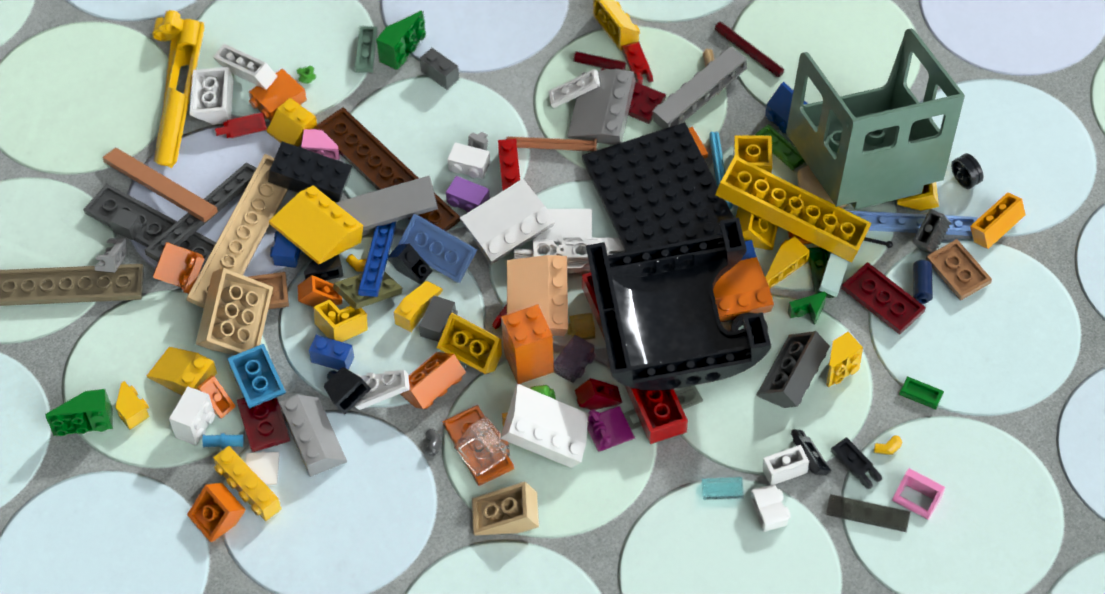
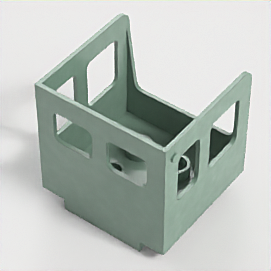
M910 28L904 33L887 83L880 88L841 97L808 52L801 53L786 134L835 206L851 204L857 210L921 194L924 185L944 180L965 95L916 31ZM913 53L929 74L922 103L917 100L907 86V77ZM808 77L822 95L823 101L803 104ZM938 86L947 97L935 99ZM943 115V120L940 129L935 124L932 117Z

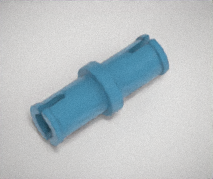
M221 433V435H203L202 444L203 447H221V449H225L228 446L243 447L244 437L243 434L225 435V433Z

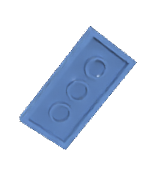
M413 214L398 245L410 243L428 266L457 283L462 281L478 250L417 214Z

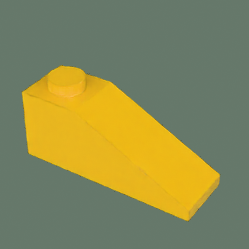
M795 236L781 244L765 277L769 288L775 286L809 261L810 250Z
M426 280L408 294L395 309V324L412 332L423 318L433 296H439L443 289Z

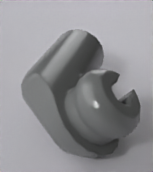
M433 428L425 433L430 440L428 447L425 448V453L430 457L437 454L442 446V441Z

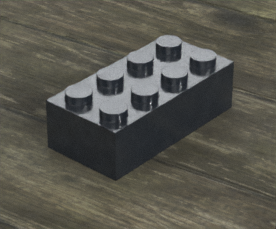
M282 141L270 168L268 182L298 193L314 185L336 203L340 202L350 178L352 165Z

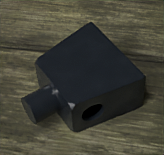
M345 367L337 372L335 370L330 371L327 374L328 381L324 384V388L333 404L344 415L371 390L361 377Z

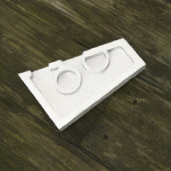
M405 370L386 371L383 374L367 373V375L362 376L356 374L368 384L371 390L355 404V407L361 410L410 390L408 373Z

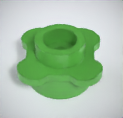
M314 67L298 68L299 81L308 84L315 80Z

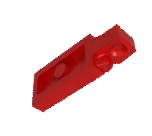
M263 112L223 122L224 127L215 128L216 136L226 134L227 138H234L267 130Z

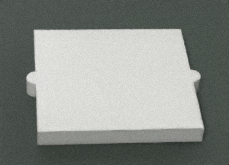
M261 451V453H246V464L266 485H277L279 452Z

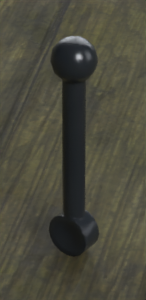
M867 237L863 240L886 245L887 248H892L893 246L892 241L885 242Z

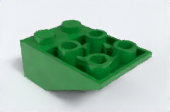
M423 11L414 13L391 24L382 31L376 39L379 62L395 70H398L406 62L410 53L415 51L418 43L424 40L426 36Z
M105 389L84 391L45 414L54 436H65L73 433L84 434L90 431L102 432L107 429H113V408Z

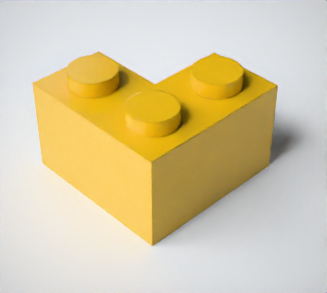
M330 299L313 307L314 324L327 338L344 342L368 330L367 313L362 308L355 310L350 305L339 310Z

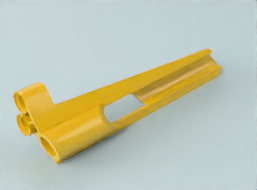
M174 10L166 11L164 18L160 17L155 20L152 33L153 38L158 41H171L163 110L154 162L170 168L175 165L178 159L192 88L193 70L197 69L205 30L204 22H198L193 19L183 20L180 18V14ZM189 65L184 94L176 90L180 67Z

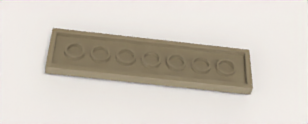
M143 264L120 265L115 273L95 271V266L0 270V306L142 300Z

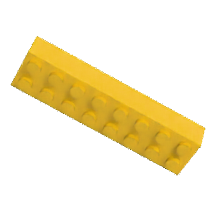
M734 156L715 193L716 196L851 263L872 224L737 156Z

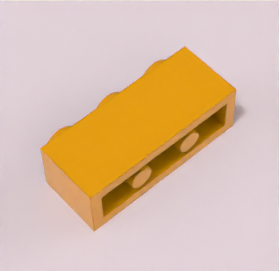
M1007 192L970 226L974 242L989 249L1026 215L1022 198Z

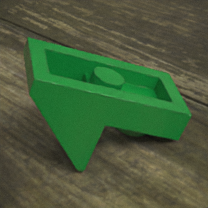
M826 292L789 302L788 314L790 318L802 317L809 313L815 325L825 306Z

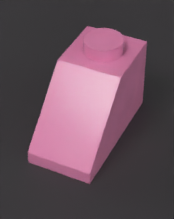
M304 129L301 148L335 160L340 159L338 145L322 130Z

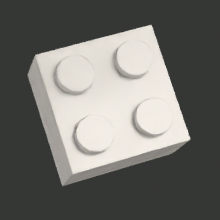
M187 387L169 418L175 438L196 446L203 439V435L206 434V428L215 418L209 394Z

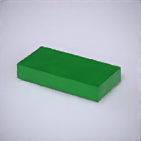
M907 376L899 395L936 410L944 391Z

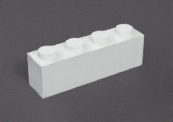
M223 44L213 56L221 67H229L232 74L267 90L277 78V75L267 63L226 44Z

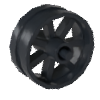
M965 153L952 161L953 175L962 187L971 189L983 181V170L978 161L969 153Z

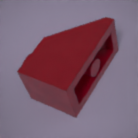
M590 378L575 389L577 403L582 408L597 410L622 403L618 386Z

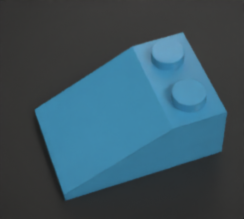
M264 344L227 358L231 372L249 408L286 394Z

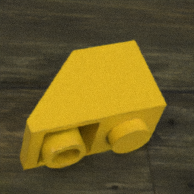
M123 381L120 385L115 408L120 419L130 430L149 417L147 411L149 406L143 398L139 399L137 397L138 393L132 385L129 387Z

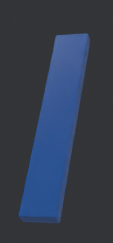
M396 222L375 228L358 290L359 296L378 297L397 226Z

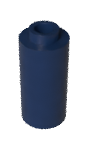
M919 260L913 263V298L921 304H926L933 299L932 263L926 260Z

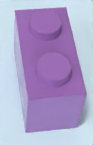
M458 176L454 178L446 191L447 203L466 212H470L490 199L488 188Z

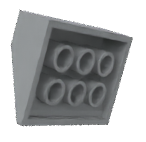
M619 69L598 71L600 86L576 98L567 136L569 139H597V143L611 145L622 143L636 82L634 71Z

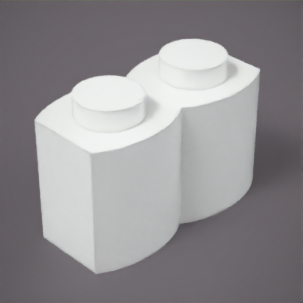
M775 484L752 490L750 497L763 531L787 526L790 512L788 507H784L782 503V491L777 489Z

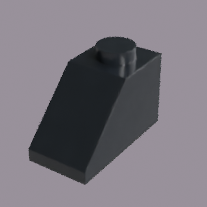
M339 254L321 264H317L312 260L304 271L305 280L311 275L325 281L343 277Z

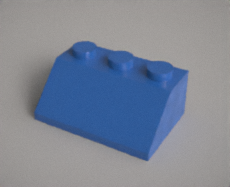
M783 82L766 104L765 115L770 122L778 126L782 133L786 134L794 90Z

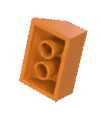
M436 352L408 376L410 390L400 395L415 408L427 409L437 397L446 394L447 389L451 385L460 382L466 371L454 354Z

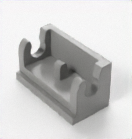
M123 237L121 239L110 238L107 240V243L115 245L113 248H106L104 255L96 257V260L100 261L95 265V271L116 272L127 255L126 238Z

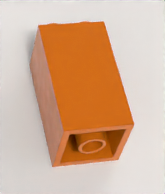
M539 304L501 316L504 354L517 384L553 373V335Z

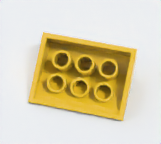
M314 185L299 192L269 220V224L317 264H321L358 245L362 240L363 225Z

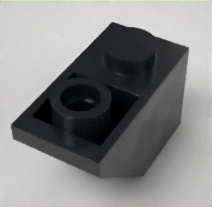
M410 243L397 245L388 256V260L398 272L419 284H422L433 271Z

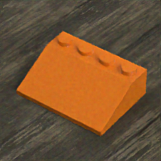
M757 257L739 261L720 277L713 289L720 322L734 320L738 315L747 312H771L774 306L769 285Z

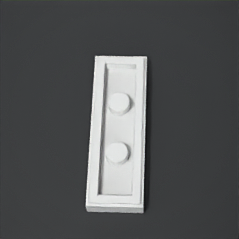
M593 69L550 90L551 106L556 108L599 87L598 71Z

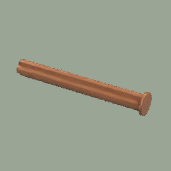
M506 137V139H516L517 148L597 151V139Z

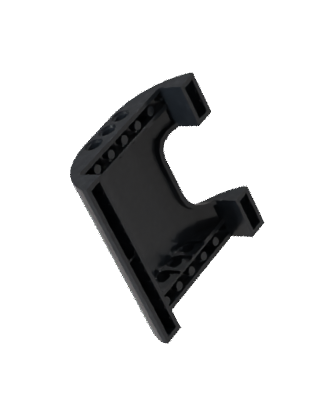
M739 218L720 221V235L607 255L605 242L586 245L611 374L619 383L639 390L660 391L719 381L753 367L771 349L763 312L744 315V328L738 331H728L723 328L719 318L713 293L715 284L722 275L743 258L747 251Z

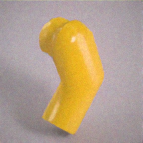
M351 254L346 258V261L357 272H363L367 259L358 260Z
M894 435L886 444L875 443L874 453L894 454L902 445L901 438Z

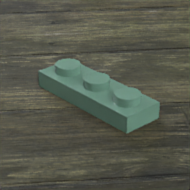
M377 26L359 27L355 72L373 73L378 34Z

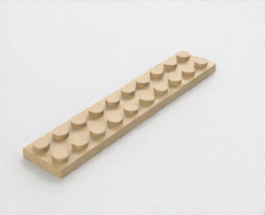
M264 154L189 292L186 301L204 308L214 271L225 268L244 275L270 226L269 220L276 214L289 190L268 182L269 171L275 158Z

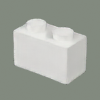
M454 143L447 159L448 170L454 173L469 175L472 178L483 179L490 164V151Z
M799 445L765 457L762 470L770 485L778 484L806 474L808 472L809 460L802 446Z

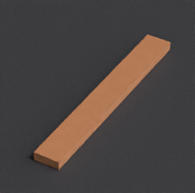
M114 148L102 157L104 163L203 222H206L218 212L216 206L118 148Z

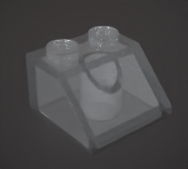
M486 416L469 426L454 446V449L477 477L510 456L509 443L500 438L501 433Z

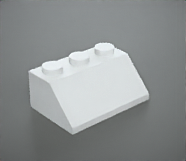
M229 67L193 70L190 102L191 116L212 125L223 124V122L231 119L234 80Z

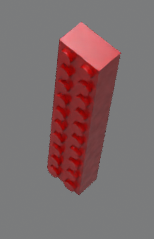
M590 272L582 275V289L604 337ZM625 386L650 444L687 433L688 420L674 389L648 391Z

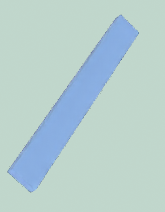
M846 210L871 222L872 224L868 231L917 233L927 214ZM945 215L952 224L949 225L950 228H948L946 235L972 236L970 226L977 220V217Z

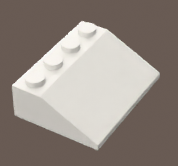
M521 179L460 217V220L490 265L553 227L555 223L545 205L524 179Z
M516 384L500 439L572 468L582 461L587 439L588 413Z

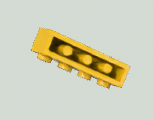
M230 446L213 457L216 472L226 478L228 485L239 492L238 494L241 499L251 505V509L257 516L260 515L267 521L281 510L279 498Z

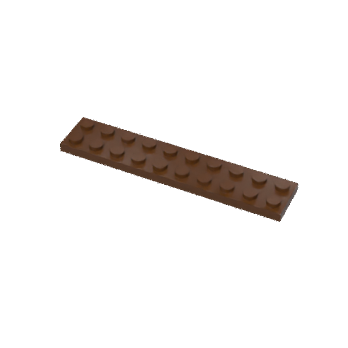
M344 107L315 126L316 130H322L338 145L339 154L377 190L419 178ZM434 192L438 209L420 214L419 216L448 231L461 221L460 216Z

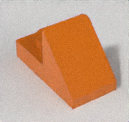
M211 375L196 387L199 391L209 394L214 413L220 419L236 407L215 376Z

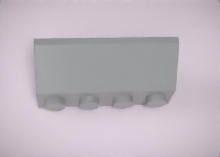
M296 395L279 402L284 419L310 477L347 463V459L319 397Z

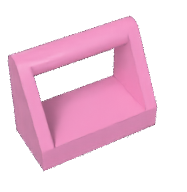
M909 468L892 501L929 520L943 497L945 487ZM906 486L933 499L928 510L900 496Z

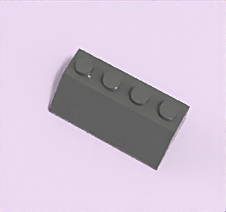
M817 331L789 335L756 395L783 408L798 407L806 390L810 387L814 375L818 372L822 360L826 357L830 345Z

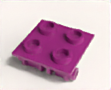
M620 406L601 413L596 412V410L589 411L587 430L598 452L635 439Z

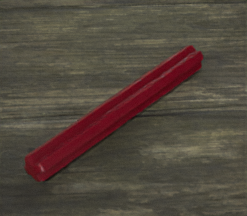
M719 21L715 25V30L774 75L780 77L784 74L783 67L723 22Z

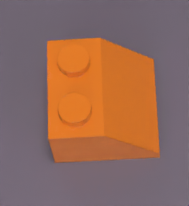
M215 483L204 486L187 516L206 538L213 542L237 525L246 509L223 483Z

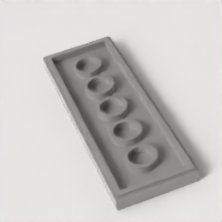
M430 176L336 202L338 206L363 225V231L412 217L413 214L420 215L438 209Z

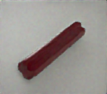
M578 51L574 55V61L610 70H625L626 63L623 61Z

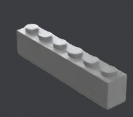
M732 46L724 50L718 58L709 62L701 72H697L689 82L684 83L678 91L669 95L666 101L655 107L653 110L654 122L663 129L683 123L747 69V58Z

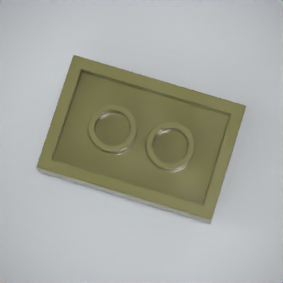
M386 272L383 275L378 297L359 296L358 290L363 273L335 282L333 285V290L355 310L400 295L403 289Z

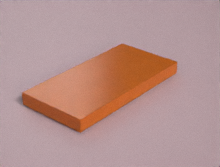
M478 405L442 421L444 428L478 486L514 470L512 461Z

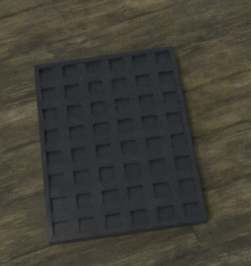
M685 122L582 155V161L625 252L720 235V221L734 218L726 201L715 195L718 185Z

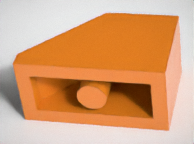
M311 275L298 285V302L311 307L329 299L335 305L343 303L342 297L333 290L334 284Z

